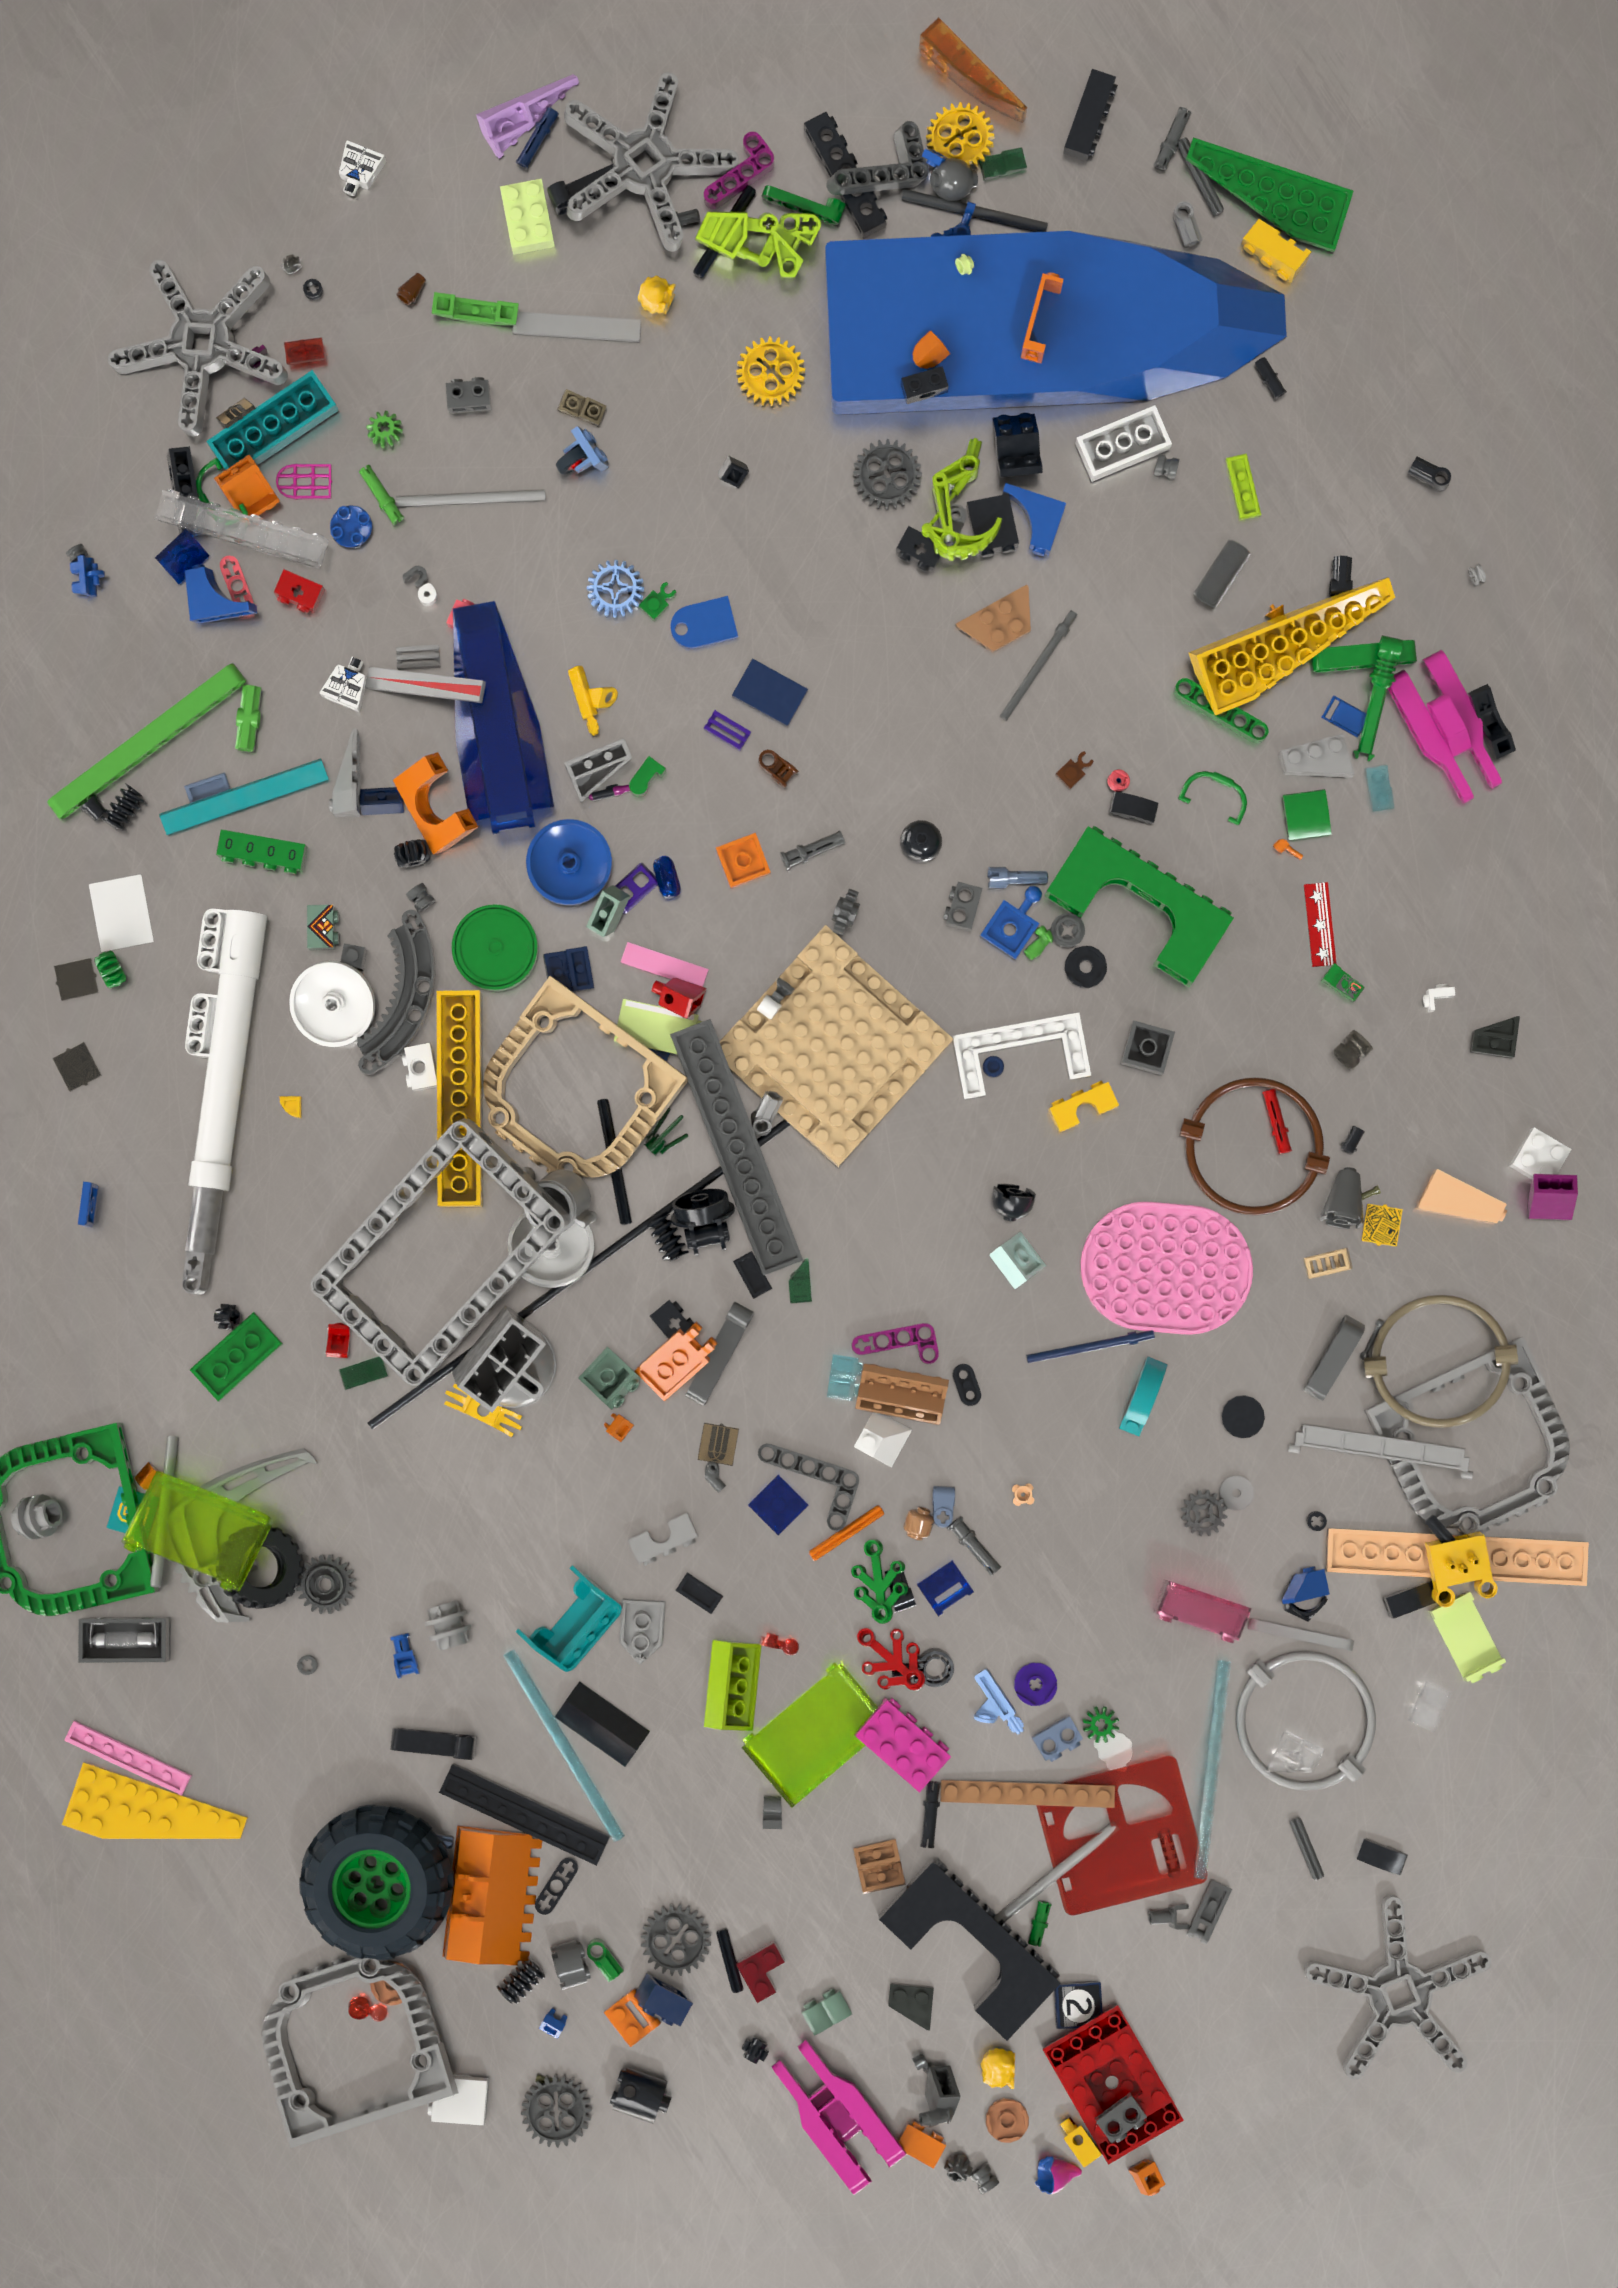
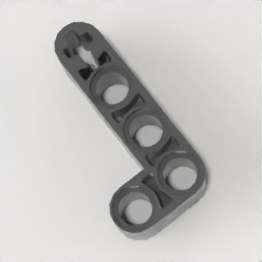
M1348 1315L1344 1316L1335 1337L1306 1383L1304 1391L1321 1401L1325 1399L1365 1331L1364 1324Z

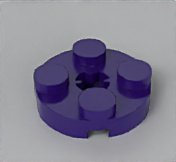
M1031 1662L1021 1667L1014 1679V1689L1019 1699L1025 1704L1040 1706L1050 1702L1055 1696L1057 1679L1052 1669L1047 1665ZM1039 1678L1041 1680L1039 1684H1042L1041 1688L1032 1690L1030 1688L1032 1684H1029L1030 1681Z

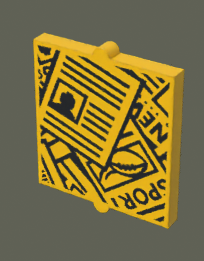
M1367 1204L1361 1241L1377 1243V1246L1383 1244L1397 1247L1403 1209L1387 1207L1386 1204L1383 1206Z

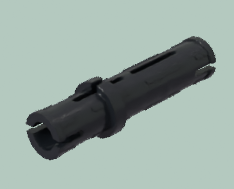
M929 1781L927 1784L926 1800L923 1801L925 1810L920 1847L923 1848L927 1847V1839H929L928 1848H934L937 1808L940 1807V1802H938L940 1782L934 1783V1791L932 1790L933 1781Z

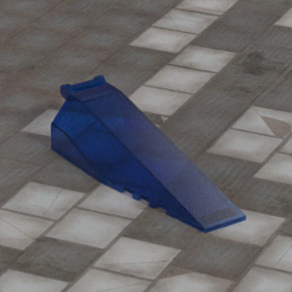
M492 601L453 608L454 677L483 680L486 682L482 703L455 700V739L467 809L469 808L475 821L490 818L493 835L499 834V831L520 827H536L533 810L555 808L540 723L496 602ZM525 811L527 814V818L497 822L498 816Z

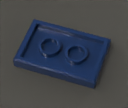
M752 658L732 697L788 727L808 689Z

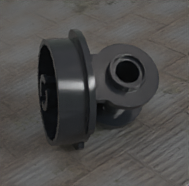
M721 1189L696 1190L686 1193L673 1201L674 1213L671 1215V1222L675 1226L688 1228L684 1229L687 1248H693L695 1256L699 1255L698 1248L710 1244H721L722 1251L726 1250L725 1242L730 1241L727 1221H721L729 1218L735 1212L734 1204L729 1202L726 1191Z

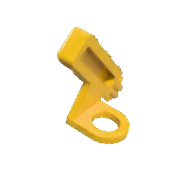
M575 666L568 670V675L583 719H587L588 731L592 736H595L599 733V726L594 718L598 714L596 708L610 707L616 701L618 692L614 687L590 689L583 666ZM612 692L611 699L605 702L607 694Z

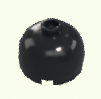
M926 820L911 822L903 829L900 836L902 852L909 860L915 863H926L938 856L942 848L940 830L933 823Z
M997 1184V1187L994 1186L992 1204L997 1213L1003 1216L1004 1220L1016 1221V1218H1023L1032 1210L1036 1198L1035 1192L1026 1188V1191L1019 1190V1185Z

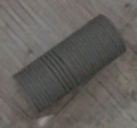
M1228 540L1201 580L1199 586L1195 589V596L1209 606L1217 607L1235 580V577H1237L1239 571H1241L1247 559L1251 556L1249 550L1234 540Z

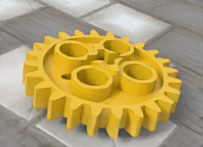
M959 102L958 108H955L953 103H951V110L943 107L944 113L936 112L938 119L930 120L933 127H927L928 132L931 133L926 135L927 141H931L927 144V147L947 158H958L965 161L969 166L974 164L975 167H978L977 161L985 162L983 155L991 154L988 147H994L993 142L990 141L995 139V135L990 133L994 130L993 125H989L991 123L990 117L985 118V111L979 113L978 106L971 110L970 103L967 104L966 108H963L961 102ZM964 119L970 121L967 126L959 125V123ZM949 130L951 134L948 137H942V132ZM961 135L964 138L960 140V138H957V136ZM973 137L980 138V141L978 143H970V140ZM954 148L962 149L957 155L951 154Z
M769 336L768 342L760 338L759 345L752 341V349L747 346L745 347L748 354H740L744 361L737 362V366L742 368L736 370L737 375H742L738 378V383H744L741 386V390L748 389L746 396L754 395V402L762 399L763 406L766 400L770 402V406H773L776 400L781 405L782 398L789 402V394L796 396L794 389L801 390V385L798 382H804L805 380L803 376L799 375L805 373V368L800 367L804 364V360H797L801 353H793L795 346L793 345L788 348V340L780 344V337L776 339V342L772 341L771 336ZM767 353H774L776 358L772 361L765 358ZM760 358L769 370L774 368L775 375L784 381L785 384H781L773 373L767 374V368L758 362L757 359ZM783 367H789L792 372L789 375H783L780 370ZM753 368H759L762 372L758 376H753L750 371ZM769 382H774L777 385L774 390H768L765 386Z

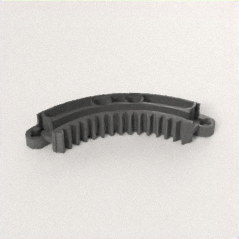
M415 910L404 912L402 915L403 925L397 929L390 930L391 932L387 935L390 940H393L390 943L391 946L396 948L393 953L399 956L394 960L397 964H400L395 967L396 971L400 972V974L395 975V978L400 982L394 983L398 991H392L396 999L389 1000L393 1006L385 1008L388 1011V1015L381 1014L384 1021H376L378 1028L370 1027L372 1034L364 1032V1040L357 1037V1045L363 1054L358 1066L361 1072L366 1075H372L382 1068L385 1069L405 1051L404 1048L409 1047L418 1035L432 1003L436 977L433 945L420 914ZM410 914L413 917L417 916L415 923L418 927L421 924L424 929L420 928L414 931L413 935L410 930H415L411 923H406ZM423 981L430 984L426 992H420L418 989L419 984ZM418 1010L421 1012V1017L418 1021L410 1019L412 1011ZM374 1054H377L378 1059L383 1063L380 1066L378 1062L372 1065L373 1069L370 1071L367 1068L363 1069L365 1060L368 1059L372 1062L376 1059L373 1057Z

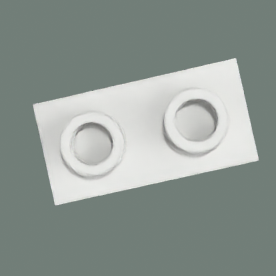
M426 1043L405 1047L402 1061L404 1066H408L409 1074L406 1075L407 1086L412 1087L414 1092L437 1087V1072L431 1044ZM418 1062L425 1064V1070L422 1073L414 1071V1066Z

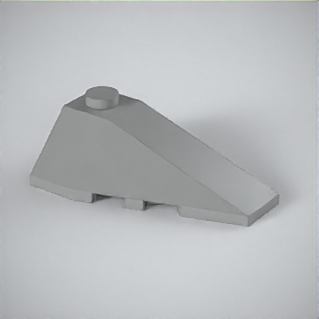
M352 729L333 790V799H329V810L333 812L335 817H361L358 729Z

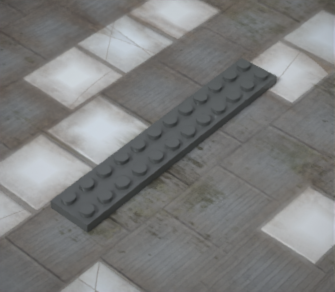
M711 1019L670 1034L763 1276L803 1261Z

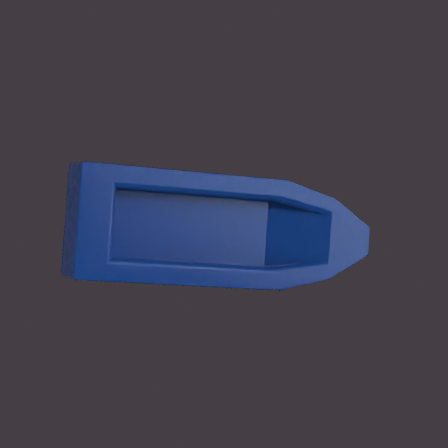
M1074 231L830 241L825 247L832 411L837 415L1148 401L1226 378L1287 337L1285 295L1220 259L1138 242ZM961 254L972 258L974 268L971 274L961 275L958 272L955 260L961 257ZM1051 272L1058 274L1064 280L1060 294L1043 290L1030 341L1046 345L1042 363L1022 359L1021 353L1042 274ZM929 331H932L942 341L950 355L932 368H920L913 360V350L920 339ZM943 366L949 386L948 393L906 404L901 387V378Z

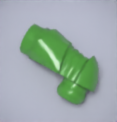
M1043 925L1035 930L1036 935L1039 937L1024 950L1025 955L1031 961L1042 954L1048 943L1053 942L1052 932L1050 929L1046 930V927Z

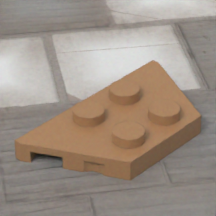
M1028 585L1019 588L955 624L956 628L983 644L991 652H995L1030 633Z

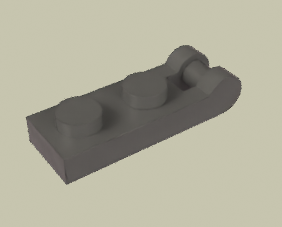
M1211 1880L1187 1931V1936L1201 1939L1200 1942L1204 1944L1208 1943L1230 1896L1231 1888ZM1200 1923L1207 1926L1205 1931L1198 1929Z

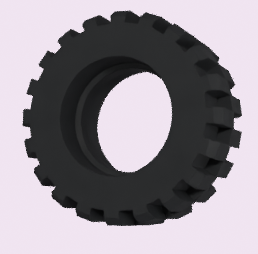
M271 1525L251 1526L233 1533L229 1537V1541L224 1542L221 1547L223 1551L217 1557V1560L220 1562L219 1566L216 1567V1573H220L218 1582L224 1586L225 1590L223 1592L227 1596H231L233 1602L242 1604L246 1608H269L285 1602L287 1597L295 1593L294 1588L299 1586L301 1582L299 1575L303 1574L304 1567H300V1561H303L302 1554L299 1555L297 1552L299 1549L298 1544L291 1541L292 1537L288 1533L284 1534L282 1529L272 1528ZM257 1546L269 1549L275 1556L278 1567L274 1581L270 1585L261 1588L252 1586L245 1579L242 1571V1561L246 1552Z

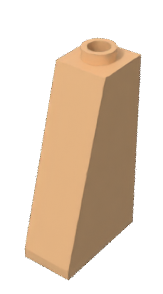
M1436 1169L1415 1209L1496 1224L1498 1221H1503L1507 1213L1505 1209L1507 1204Z

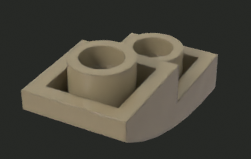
M566 389L557 410L598 426L606 405Z

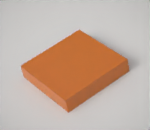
M756 833L716 847L730 888L771 874Z

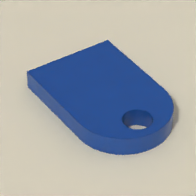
M728 596L688 605L679 609L671 620V633L674 640L684 648L696 649L738 638ZM680 624H684L688 628L687 633L684 635H678L675 631L676 627Z

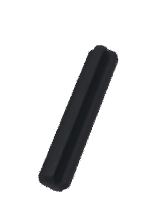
M718 1930L716 1934L732 1993L742 1992L743 1985L736 1966V1959L728 1930Z

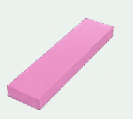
M627 942L621 959V963L670 980L678 978L702 987L709 969L629 942Z

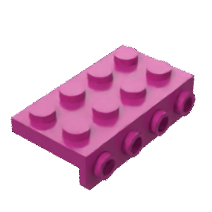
M885 1697L882 1700L883 1703L854 1735L920 1793L951 1758L947 1752L949 1747L941 1740L937 1743L931 1737L934 1734L925 1726L921 1729L915 1723L918 1720L909 1712L905 1715L899 1710L902 1706L893 1698L888 1700Z

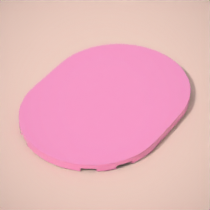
M1135 1202L1123 1205L1109 1212L1091 1230L1081 1255V1278L1085 1291L1095 1308L1115 1324L1132 1330H1153L1154 1332L1192 1335L1216 1329L1229 1321L1238 1312L1251 1288L1253 1263L1250 1249L1239 1229L1218 1212L1193 1205Z

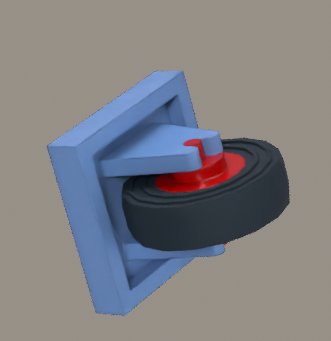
M579 426L571 430L576 441L563 450L565 455L556 463V467L562 475L574 470L580 473L591 465L600 471H604L609 467L606 463L608 460L602 449L595 446L597 441L590 431L588 432L586 428L583 430Z

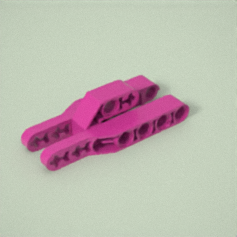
M1439 650L1422 659L1431 675V681L1434 680L1441 693L1440 697L1427 703V708L1405 670L1394 675L1396 682L1392 683L1388 691L1423 755L1444 769L1462 803H1466L1474 799V796L1454 759L1455 757L1469 750L1491 789L1502 784V780L1483 746V722L1481 718L1477 717L1470 698L1443 650Z
M805 2040L798 2045V2048L825 2083L819 2089L808 2096L781 2060L771 2067L797 2101L803 2129L849 2190L855 2195L871 2183L872 2180L844 2142H847L862 2130V2134L870 2140L876 2152L882 2156L889 2168L907 2154L857 2086L832 2073L808 2040Z

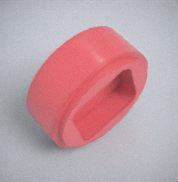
M1117 769L1108 776L1107 782L1113 791L1122 792L1129 786L1130 778L1125 771Z

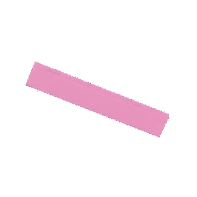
M76 1720L73 1721L64 1740L181 1796L184 1794L192 1777L191 1774Z

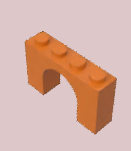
M438 752L424 756L393 779L398 792L433 855L448 850L478 828L469 808L455 812L446 820L440 819L432 811L428 800L429 788L435 780L448 772Z

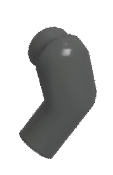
M713 1461L707 1463L705 1479L719 1493L726 1486L719 1479V1465Z

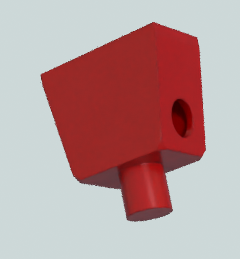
M672 978L666 984L656 980L651 992L660 995L658 1004L661 1007L688 1019L701 1008L707 988L678 978Z

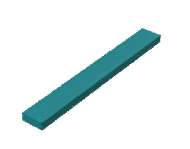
M320 758L159 814L166 834L169 835L329 780Z

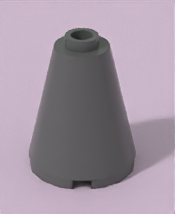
M1345 1167L1344 1170L1338 1172L1321 1213L1320 1220L1323 1221L1325 1219L1326 1224L1329 1226L1350 1229V1225H1356V1229L1363 1227L1361 1178L1355 1168Z

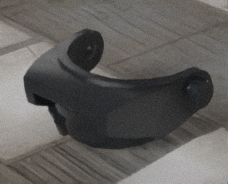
M1323 1596L1318 1606L1307 1610L1297 1607L1294 1603L1284 1604V1611L1309 1622L1326 1604L1328 1599L1327 1596Z

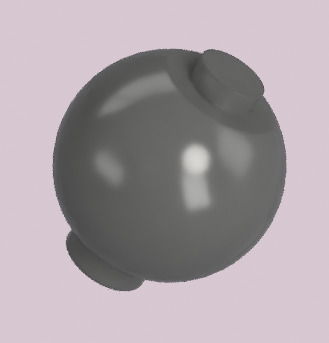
M948 158L940 166L937 165L930 176V184L936 194L942 199L958 201L966 197L972 187L977 186L978 174L975 170H971L965 161L958 158Z

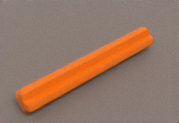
M879 1505L875 1506L810 1550V1556L814 1561L818 1560L884 1515V1511Z

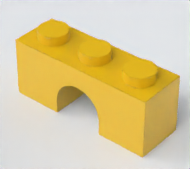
M1103 1081L1092 1084V1089L1087 1092L1081 1089L1072 1093V1098L1067 1101L1061 1098L1052 1102L1053 1107L1049 1108V1112L1058 1132L1061 1133L1080 1123L1076 1110L1081 1104L1092 1105L1098 1115L1118 1107L1119 1104L1109 1082L1103 1084Z

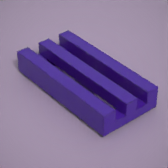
M714 710L704 726V730L738 750L742 749L751 734V731ZM717 717L745 734L744 737L719 723L715 718ZM712 724L717 726L718 728L737 738L741 742L739 744L736 743L735 741L731 740L730 738L726 737L725 735L721 734L720 732L716 731L710 726Z

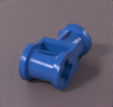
M409 1633L390 1637L396 1652L393 1656L398 1679L412 1673L420 1674L414 1649H410Z

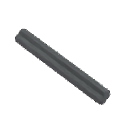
M1188 138L1180 139L1177 146L1214 215L1223 212L1224 207L1208 176L1186 160L1190 147Z

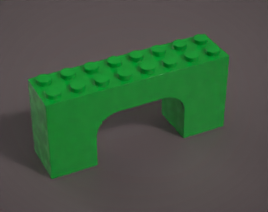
M1088 826L1049 886L1045 897L1081 919L1098 891L1103 887L1118 884L1128 888L1163 910L1169 916L1172 923V933L1153 965L1187 987H1190L1234 919L1231 916L1232 912L1222 906L1220 908L1212 904L1214 901L1205 895L1200 897L1194 893L1195 889L1186 883L1181 885L1171 873H1162L1158 870L1159 866L1149 860L1146 863L1140 859L1141 855L1132 849L1127 851L1121 847L1122 843L1113 837L1108 839L1098 827L1093 826L1091 828Z

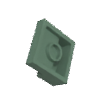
M608 1347L578 1377L611 1410L614 1407H620L624 1403V1396L629 1391H635L639 1387L640 1383L638 1381L641 1379Z

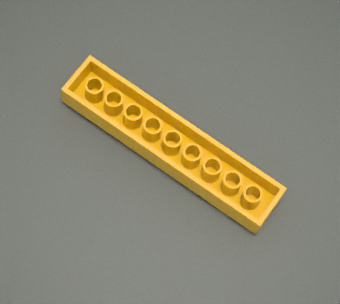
M480 990L437 991L438 1140L453 1123L464 1118L472 1120L482 1129V993ZM460 1125V1133L466 1136V1128ZM461 1148L453 1156L454 1159L437 1177L438 1207H483L482 1167Z

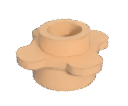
M1029 1483L1025 1486L1014 1485L1012 1487L1015 1497L1013 1503L1017 1506L1023 1503L1033 1504V1486Z

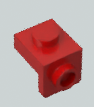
M343 1323L328 1324L326 1357L348 1358L351 1338L348 1325Z

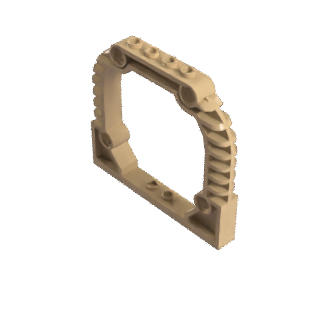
M549 976L487 1065L483 1087L485 1100L490 1108L488 1121L497 1129L495 1133L504 1140L509 1138L514 1142L512 1146L521 1153L525 1150L531 1155L529 1157L531 1161L537 1165L541 1163L545 1165L547 1173L555 1170H564V1166L567 1163H571L573 1165V1172L578 1176L589 1178L605 1176L615 1172L629 1160L688 1080L684 1074L562 983ZM581 1011L600 1023L601 1025L598 1028L608 1035L612 1032L618 1037L616 1041L625 1048L629 1045L647 1059L642 1066L644 1087L635 1094V1102L638 1108L612 1144L600 1155L589 1159H584L574 1152L558 1153L519 1123L517 1109L505 1099L506 1081L511 1070L540 1032H552L556 1028L558 1020L577 1017ZM547 1016L549 1018V1025L542 1028L540 1020L542 1017ZM645 1093H650L652 1100L646 1105L642 1102V1096ZM499 1112H503L505 1115V1120L501 1124L496 1122V1115Z

